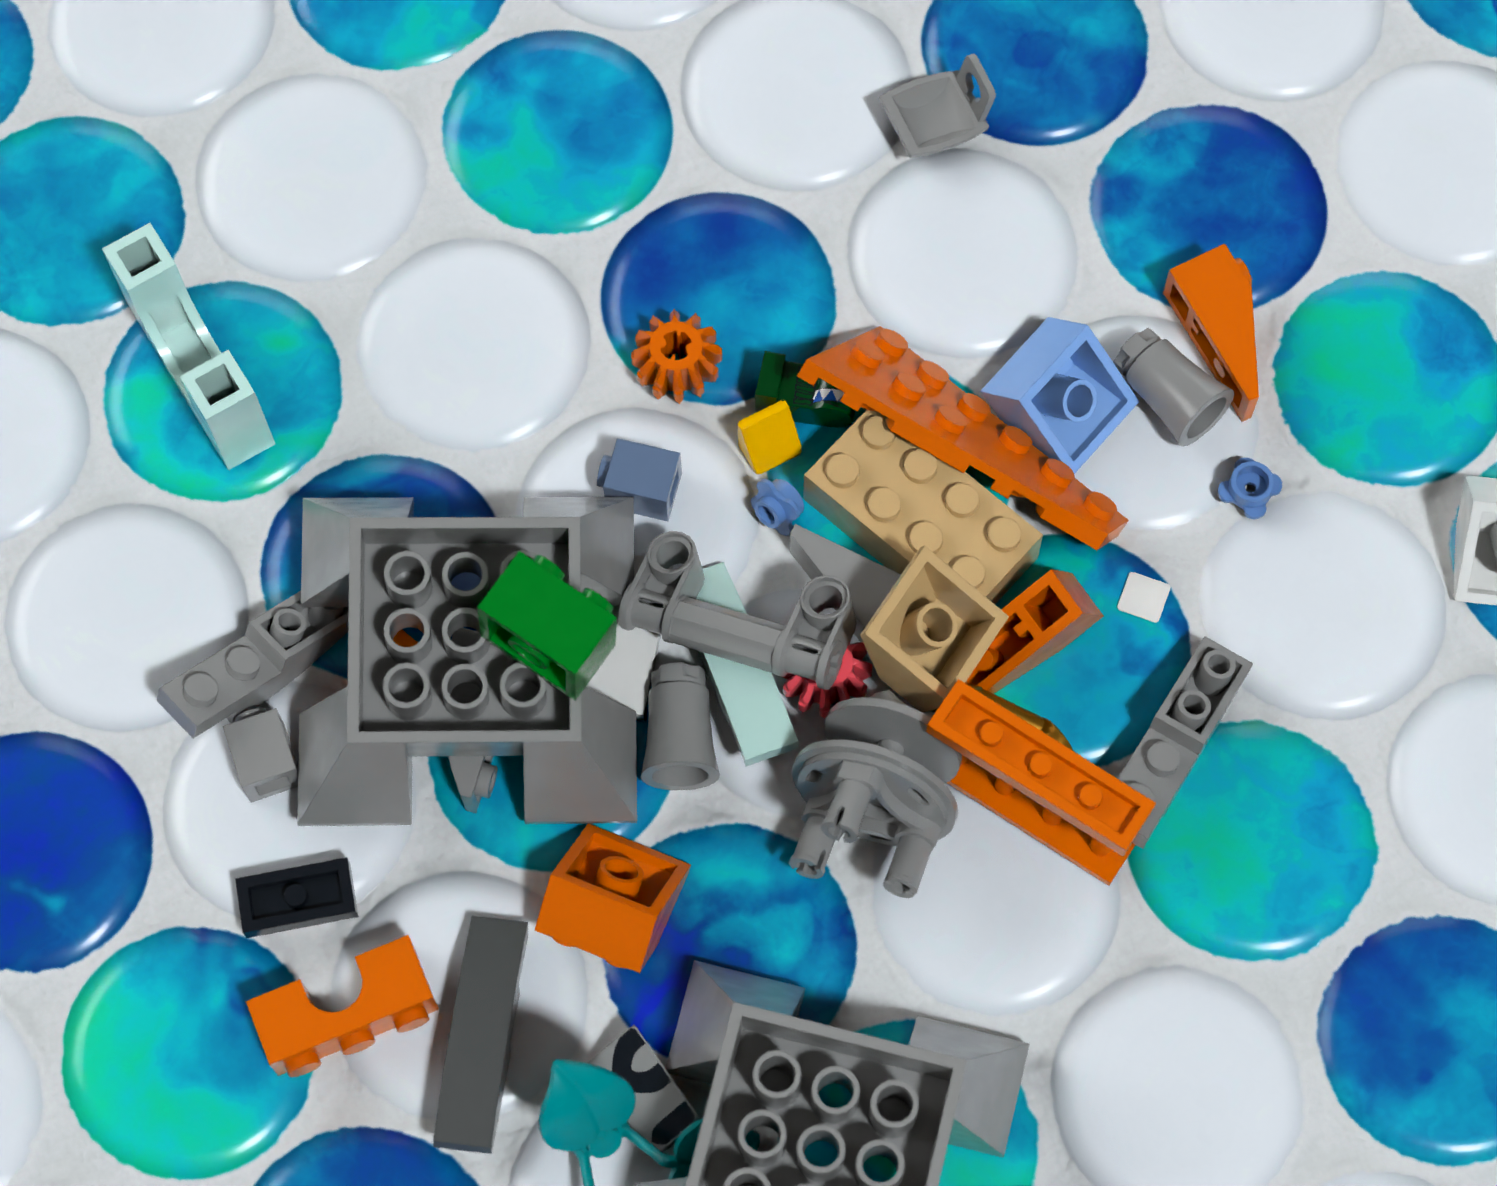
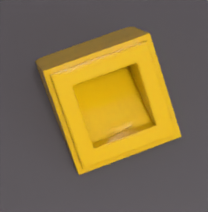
M781 400L738 421V445L754 473L762 474L801 454V442L790 408L785 400Z

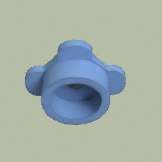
M1240 458L1234 464V471L1230 479L1221 482L1217 492L1222 502L1234 503L1242 508L1245 516L1249 519H1259L1265 515L1266 504L1269 499L1281 492L1282 480L1278 475L1272 474L1271 470L1264 464L1255 462L1251 458ZM1251 484L1254 486L1255 491L1247 492L1245 486Z
M761 479L756 485L759 492L751 499L752 508L758 519L765 526L776 529L781 535L789 536L793 528V520H796L804 511L802 497L785 480L775 479L771 482L767 479Z

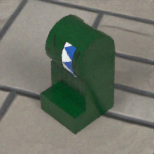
M764 352L755 392V413L781 400H785L790 408L794 422L835 428L846 427L852 424L855 410L840 402L844 394L843 391L820 378L817 379L813 386L797 377L803 364L786 361L785 354Z

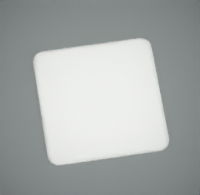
M1130 572L1117 608L1122 612L1157 623L1160 620L1167 600L1170 585L1135 572Z

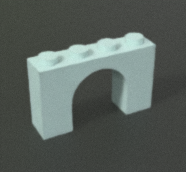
M151 223L102 248L128 306L227 469L230 470L275 445L254 390L230 351L220 352L196 310L174 260Z

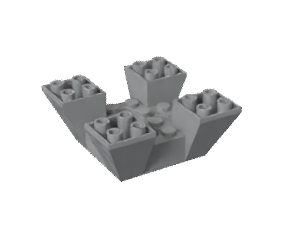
M414 497L303 498L301 606L349 607L348 686L299 713L298 826L412 825V756H523L525 824L637 823L635 710L588 687H585L575 701L483 637H480L477 643L468 647L458 646L450 639L456 630L463 627L474 628L480 633L477 607L518 551H521L532 560L536 555L547 558L564 572L565 577L563 581L582 593L585 588H589L603 596L612 606H620L624 592L635 578L634 497H524L523 517H414ZM464 572L474 573L481 579L477 587L468 591L456 589L451 585V581L455 576ZM412 627L420 630L424 635L418 644L412 647H402L393 641L396 633L403 628ZM464 682L473 683L481 689L480 696L470 703H459L452 699L450 693L455 686Z
M694 960L665 1068L669 1074L712 1084L689 1175L684 1178L635 1183L634 1186H938L948 1144L1004 1158L1029 1043L917 1016L910 1043L905 1045L798 1018L805 993L804 987ZM834 1083L841 1084L850 1091L852 1099L843 1107H828L818 1096L823 1087ZM756 1127H769L778 1134L779 1142L770 1151L758 1152L747 1145L745 1139L748 1133ZM816 1141L828 1142L836 1149L838 1157L829 1166H814L804 1156L807 1146ZM873 1156H884L893 1162L896 1174L888 1181L876 1182L867 1177L862 1166L867 1159Z

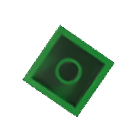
M518 551L477 607L480 635L576 701L616 646L617 617L611 614L614 607L597 592L585 588L581 593L563 581L565 577L564 572L547 558L536 555L532 560L521 551Z

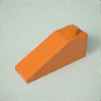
M1224 243L1170 269L1163 294L1215 379L1234 391L1231 405L1243 422L1252 417L1259 398L1252 278L1243 260L1238 257L1234 259Z
M1050 569L1001 609L1009 618L965 683L967 685L980 686L982 689L994 694L1064 649L1100 620L1103 614L1073 573Z

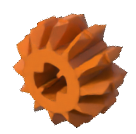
M674 309L669 316L670 322L664 323L653 315L649 321L651 331L638 330L635 340L639 348L633 350L631 360L632 365L635 368H639L637 380L641 386L653 384V395L658 400L668 391H673L675 401L680 404L684 399V391L689 389L693 394L701 398L704 393L703 382H716L719 375L718 368L715 365L722 361V348L714 344L717 338L716 331L712 326L701 328V319L696 313L686 322L680 321L679 313ZM674 353H678L680 360H675Z

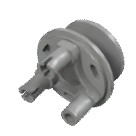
M890 690L875 693L870 697L846 699L831 708L824 724L827 740L815 742L803 748L796 756L792 767L794 784L807 803L801 817L805 825L794 854L789 860V865L792 869L797 868L796 872L807 878H822L835 840L839 841L840 837L844 834V842L853 843L860 837L880 844L897 846L883 883V887L888 892L902 898H912L917 893L931 851L939 839L951 832L958 816L956 800L945 783L951 781L957 775L962 762V754L926 732L927 724L935 714L934 712H921L909 707Z

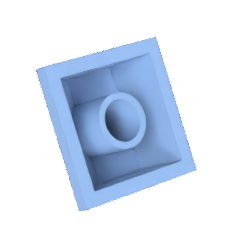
M1048 317L980 391L1000 420L1008 426H1014L1024 431L1031 438L1033 446L1049 458L1065 463L1072 469L1074 474L1140 402L1087 324Z

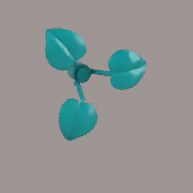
M554 1059L551 1067L549 1087L540 1109L538 1124L540 1134L548 1146L561 1151L574 1152L579 1161L583 1186H595L590 1157L605 1158L612 1155L620 1147L622 1137H626L661 1166L672 1168L668 1179L688 1177L703 1118L696 1120L679 1135L674 1144V1155H667L633 1130L627 1122L634 1111L636 1100L632 1087L623 1077L593 1064ZM752 1129L745 1139L747 1145L757 1151L761 1135L758 1131Z

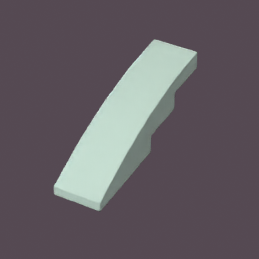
M724 562L704 568V584L696 599L747 614ZM698 651L708 679L712 681L725 719L731 726L745 766L799 748L798 738L771 672Z

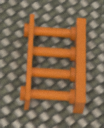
M959 679L927 724V733L962 754V762L958 773L951 781L947 782L949 785L1110 886L1135 847V844L1132 842L1156 805L1154 801Z

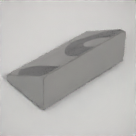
M635 1025L624 1031L588 1062L620 1075L630 1084L635 1093L636 1102L634 1111L627 1122L633 1130L661 1152L673 1146L679 1135L688 1126L700 1119Z

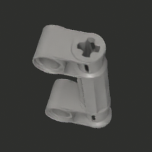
M678 531L665 532L654 538L648 547V551L633 582L627 587L621 600L618 622L622 629L630 631L638 627L661 634L662 639L668 643H675L771 672L781 677L791 673L816 681L818 688L824 690L831 688L837 678L842 658L857 625L849 587L843 580L835 576L824 575L809 581L802 589L787 626L697 600L696 598L703 587L705 577L694 541L690 536ZM675 564H684L676 569H668ZM827 608H838V610L831 614H819Z

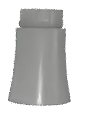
M1150 328L1135 333L1120 348L1119 354L1113 361L1119 372L1126 377L1125 381L1159 416L1180 446L1190 445L1207 433L1222 418L1234 398V391L1208 375L1185 357L1167 339H1161Z
M683 662L660 665L658 670L651 673L652 688L648 692L647 744L641 779L647 785L663 790H694L709 786L719 779L720 774L713 747L709 690L706 688L705 670L698 665H688Z

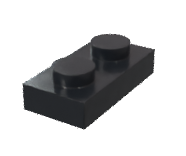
M347 857L235 878L242 932L246 938L359 917L351 864Z

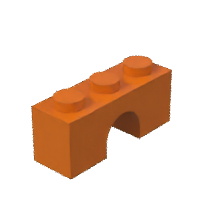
M409 935L355 956L362 976V989L357 1000L344 1010L326 1012L316 1008L301 979L246 1001L268 1063L278 1076L288 1073L289 1077L307 1074L321 1066L320 1059L340 1050H342L343 1055L363 1051L376 1042L374 1036L396 1028L398 1033L407 1032L429 1021L428 1014L439 1010Z

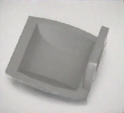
M973 53L965 57L960 71L942 72L914 79L881 95L879 100L909 158L951 149L988 130L989 125L986 122V118L995 100L996 93L978 57ZM972 75L978 82L980 98L975 99L972 93L974 89Z

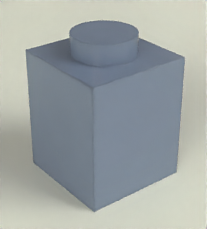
M617 438L612 456L604 455L602 457L597 476V486L603 487L604 497H634V514L668 522L682 475L680 452Z

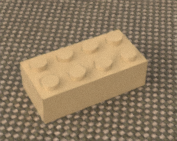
M866 410L804 474V500L886 568L902 574L919 548L926 546L991 602L996 604L1038 559L1043 534L968 473H962L890 431L886 425V416L877 411Z

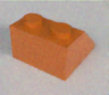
M587 824L550 874L535 931L552 937L561 945L577 947L599 956L615 967L628 968L640 973L659 943L686 881L691 864L594 825Z

